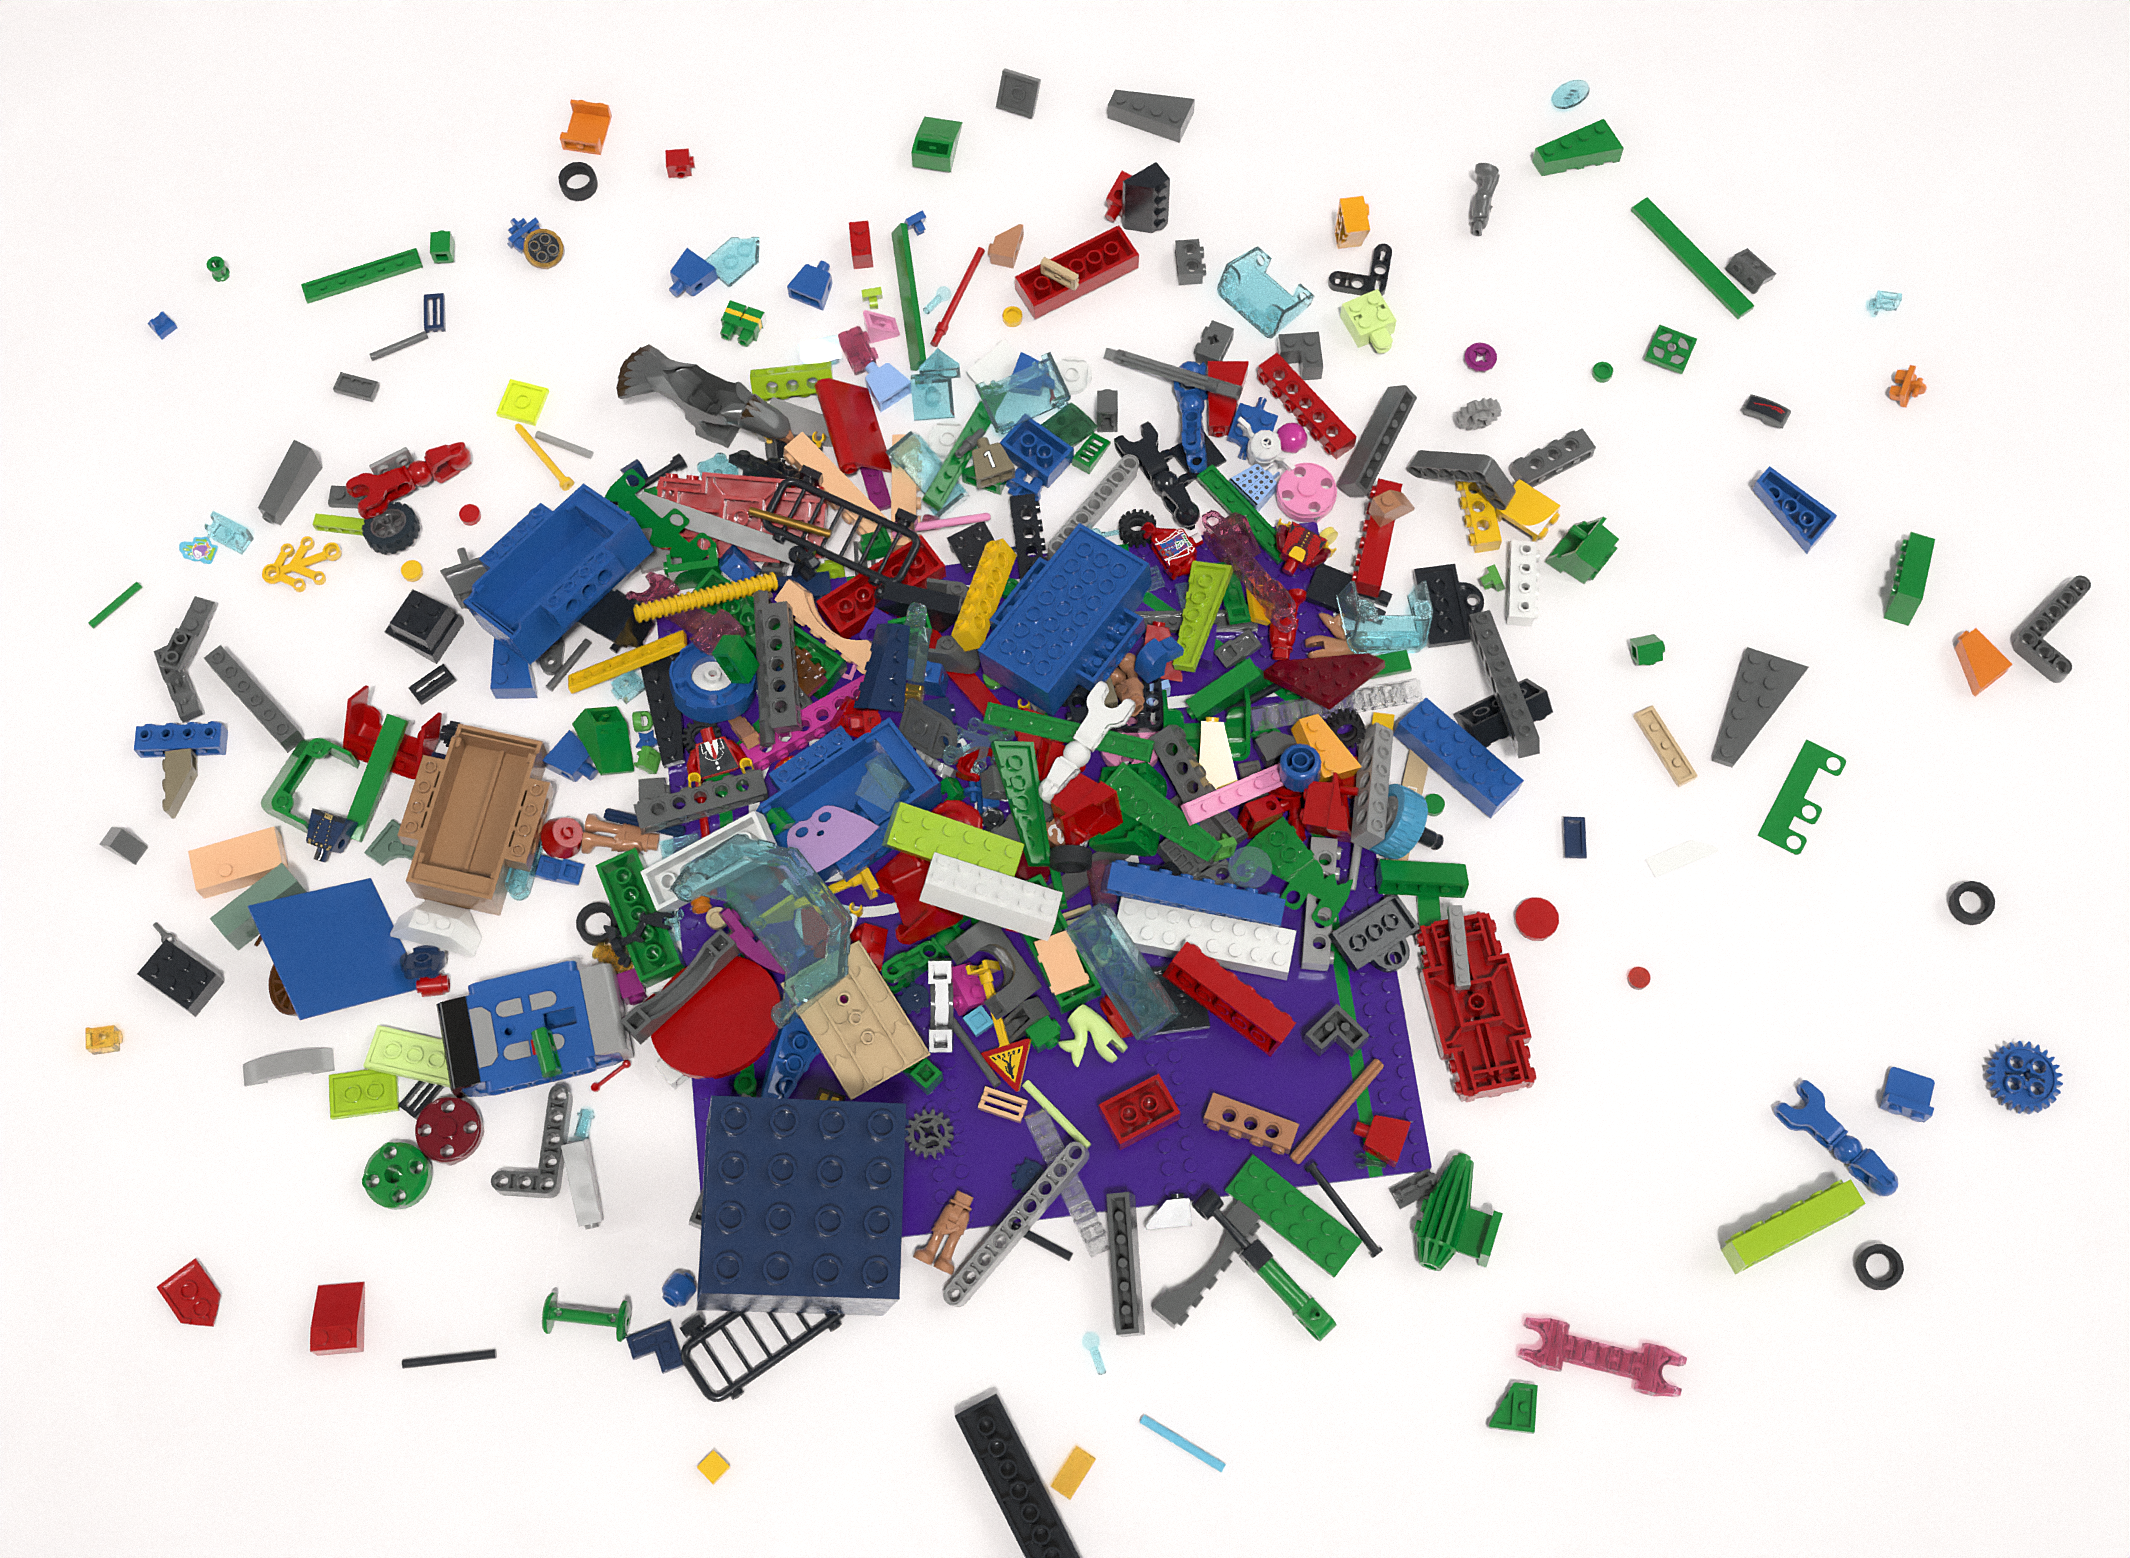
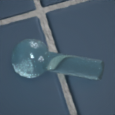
M940 286L936 290V296L923 308L924 313L930 314L941 302L948 301L952 295L950 288Z
M1086 1333L1082 1338V1346L1087 1351H1090L1098 1375H1103L1107 1370L1098 1349L1100 1338L1096 1333Z

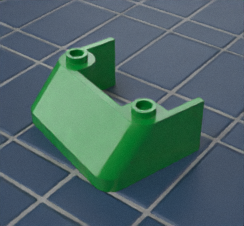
M1244 687V707L1231 708L1227 713L1226 722H1224L1233 761L1245 760L1250 754L1251 702L1248 687ZM1162 690L1163 729L1169 725L1181 727L1186 734L1185 739L1188 745L1192 746L1195 750L1196 759L1199 762L1201 723H1184V716L1180 710L1168 709L1167 692ZM1174 744L1172 749L1175 755L1178 752L1176 744Z
M323 738L303 739L297 744L261 800V807L267 814L307 833L309 824L305 820L291 814L290 811L294 806L292 795L315 760L322 759L329 754L357 769L360 764L351 752Z

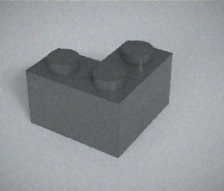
M1319 331L1279 334L1277 343L1278 354L1288 364L1299 363L1303 380L1322 379L1323 359Z
M1336 1004L1305 1034L1304 1042L1319 1057L1335 1042L1353 1057L1367 1043L1370 1035Z

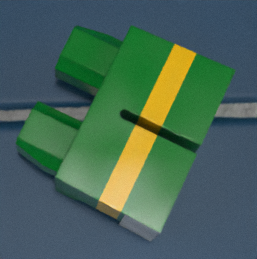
M730 300L721 318V338L729 341L736 334L739 336L737 339L738 343L748 347L752 340L757 341L758 333L767 324L765 312L749 306L747 308L746 305Z

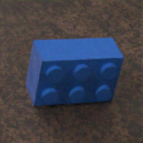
M1026 414L1000 442L1014 465L1024 470L1031 477L1043 480V485L1047 488L1072 463V458L1074 457L1073 447Z

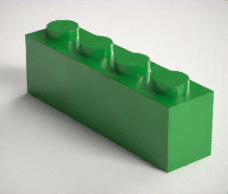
M1380 859L1375 872L1378 894L1464 898L1469 886L1466 864Z

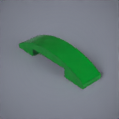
M1237 561L1216 563L1232 565L1234 570L1222 600L1229 624L1251 622L1248 605L1245 603L1240 583Z

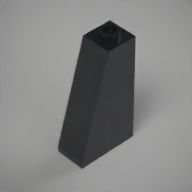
M888 580L881 586H878L874 592V598L876 599L874 607L899 617L927 612L931 628L941 633L946 631L957 620L964 602V598Z

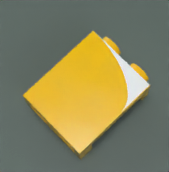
M1518 479L1513 486L1516 493L1505 510L1496 508L1497 521L1501 522L1503 518L1531 535L1533 537L1532 542H1537L1539 538L1543 540L1549 531L1547 529L1549 525H1554L1560 517L1558 512L1561 505Z

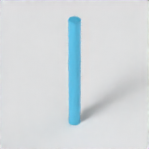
M1144 1415L1140 1421L1142 1425L1222 1473L1226 1466L1225 1463L1148 1416Z

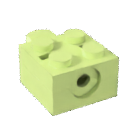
M1378 289L1342 304L1340 318L1358 348L1372 343L1378 353H1386L1391 349L1393 342L1391 334L1395 331L1397 320Z

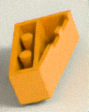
M1364 196L1339 199L1335 226L1338 249L1362 246L1370 232L1368 220L1369 205L1368 203L1365 204Z
M1319 714L1299 719L1291 728L1297 744H1307L1315 748L1319 753L1322 761L1319 782H1332L1333 772H1337L1341 779L1352 777L1362 767Z

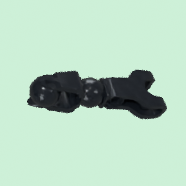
M1149 421L1141 424V436L1143 438L1140 441L1131 442L1123 435L1114 438L1115 449L1121 458L1128 454L1138 458L1139 468L1151 482L1155 492L1162 496L1165 508L1175 517L1176 522L1189 530L1195 529V524L1200 518V510L1191 501L1183 482H1179L1177 476L1172 471H1169V466L1158 451V432Z

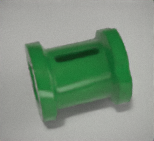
M219 256L209 258L206 266L212 272L213 279L217 282L226 281L230 277V271L225 266L224 260Z

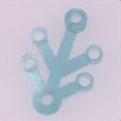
M971 718L967 725L968 730L958 725H955V728L960 733L958 740L964 738L973 742L960 748L952 745L947 746L943 751L942 759L947 765H954L960 757L980 749L978 758L972 768L975 773L981 774L987 767L986 758L990 744L993 741H1012L1015 735L1014 730L984 724L978 718ZM983 730L991 734L985 736L975 732ZM992 754L990 761L993 765H997Z

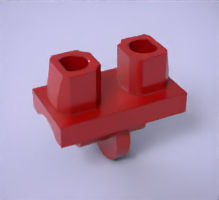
M853 709V714L843 715L844 728L862 733H871V729L881 723L879 713L874 710Z

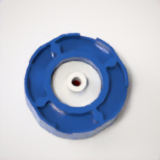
M709 639L685 646L680 650V655L675 661H672L669 670L670 691L675 706L687 717L709 724L737 718L750 707L756 693V672L749 684L731 683L715 660L712 652L720 639Z

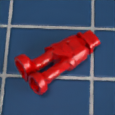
M1277 586L1267 589V598L1272 603L1273 608L1269 639L1271 644L1270 650L1273 651L1272 659L1289 660L1290 653L1293 652L1292 647L1299 626V619H1296L1299 605L1306 600L1307 592L1303 589L1293 588L1288 591L1287 617L1283 620L1285 589Z

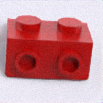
M863 923L853 929L851 934L852 944L860 941L877 970L881 972L888 930Z

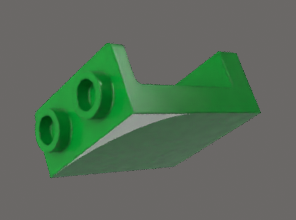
M716 547L708 548V560L673 564L671 555H666L667 562H663L664 573L667 575L668 584H672L674 591L696 588L711 569L723 576V572L719 568V555Z

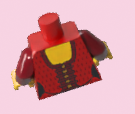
M1280 518L1277 523V549L1280 552L1279 557L1286 561L1282 571L1290 576L1294 575L1297 568L1305 571L1308 567L1314 568L1324 563L1337 550V548L1330 549L1328 547L1329 542H1327V539L1293 521L1292 523L1288 521V524H1284Z

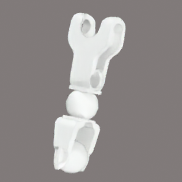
M1103 681L1095 685L1087 697L1089 712L1073 737L1075 741L1065 746L1063 757H1057L1047 778L1040 783L1039 796L1044 802L1051 804L1050 801L1054 795L1060 793L1067 786L1068 782L1080 773L1081 770L1079 768L1086 765L1090 759V751L1094 752L1110 729L1119 728L1128 722L1136 708V702L1131 699H1125L1118 707L1108 708L1104 704L1109 693L1108 685Z

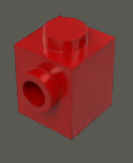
M689 148L665 150L666 169L669 178L692 176V168H695V158L690 155Z

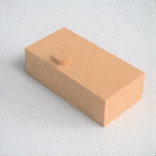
M275 827L188 851L195 888L204 899L251 886L280 863H283L289 870L282 835Z

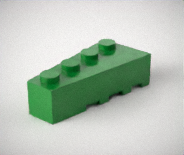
M1601 119L1536 147L1532 163L1541 176L1566 172L1567 169L1572 168L1579 170L1584 169L1588 165L1595 164V166L1604 165V162H1620L1624 147L1606 120Z
M1910 532L1907 539L1903 538L1899 548L1902 553L1899 554L1896 562L1898 568L1893 576L1894 582L1889 593L1890 597L1884 619L1909 626L1923 600L1935 544L1934 538Z

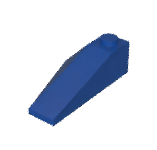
M781 1012L780 1027L775 1039L772 1040L760 1098L788 1099L803 1073L808 1070L810 1063L816 1054L818 1055L820 1052L814 1039L798 1016Z

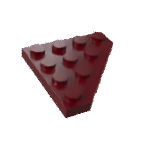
M1369 653L1282 660L1275 662L1264 671V678L1330 710L1384 669L1385 661Z

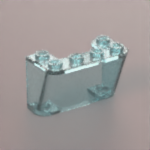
M1257 246L1226 264L1217 290L1219 296L1260 333L1271 339L1311 305L1315 295L1301 283L1298 284L1293 296L1266 273L1272 258ZM1258 255H1260L1263 258L1264 265H1261L1258 262ZM1300 293H1303L1306 296L1302 300L1300 298Z

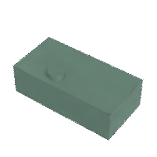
M280 863L209 919L239 951L260 934L250 914L248 905L306 893V890L284 864Z

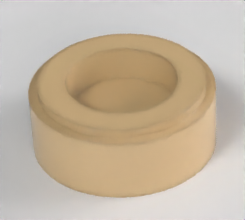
M714 907L707 912L706 922L711 929L719 930L727 926L718 915L723 908Z

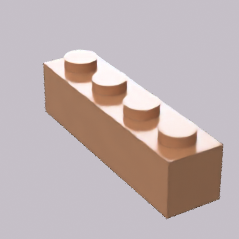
M738 716L735 719L728 720L733 732L748 750L760 744L758 740L760 737L757 731L747 722L745 717Z

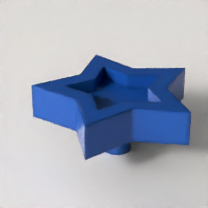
M654 730L647 734L638 732L640 740L635 746L637 749H641L642 746L653 748L658 745L657 739L654 737Z

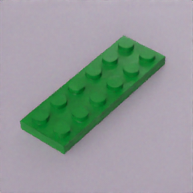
M1255 1155L1251 1156L1225 1189L1227 1194L1236 1201L1240 1200L1258 1214L1262 1222L1333 1278L1336 1277L1362 1243L1360 1238Z

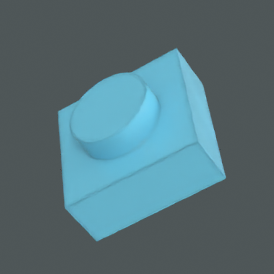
M981 1005L963 1017V1021L975 1037H978L994 1026L993 1020Z

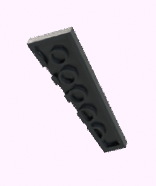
M680 652L640 667L664 769L685 763V748L682 739L684 729L682 712L675 706L669 681L670 665L680 655Z

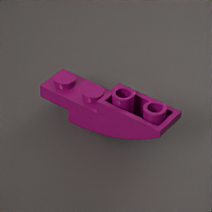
M724 908L718 913L731 930L727 935L736 943L743 956L771 972L782 975L790 973L787 969L789 966L787 961L782 956L778 957L773 951L775 949L773 943L768 938L764 939L763 937H759L754 941L752 938L755 935L747 926L745 928L739 922L741 917L734 909Z

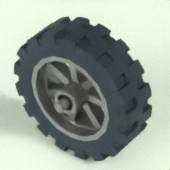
M390 502L384 513L370 519H364L365 524L362 525V534L370 548H373L376 553L381 552L384 555H387V553L395 554L397 553L396 551L405 550V547L411 546L414 543L413 540L418 538V532L420 531V522L413 509L405 503L402 505L401 502H395V504Z

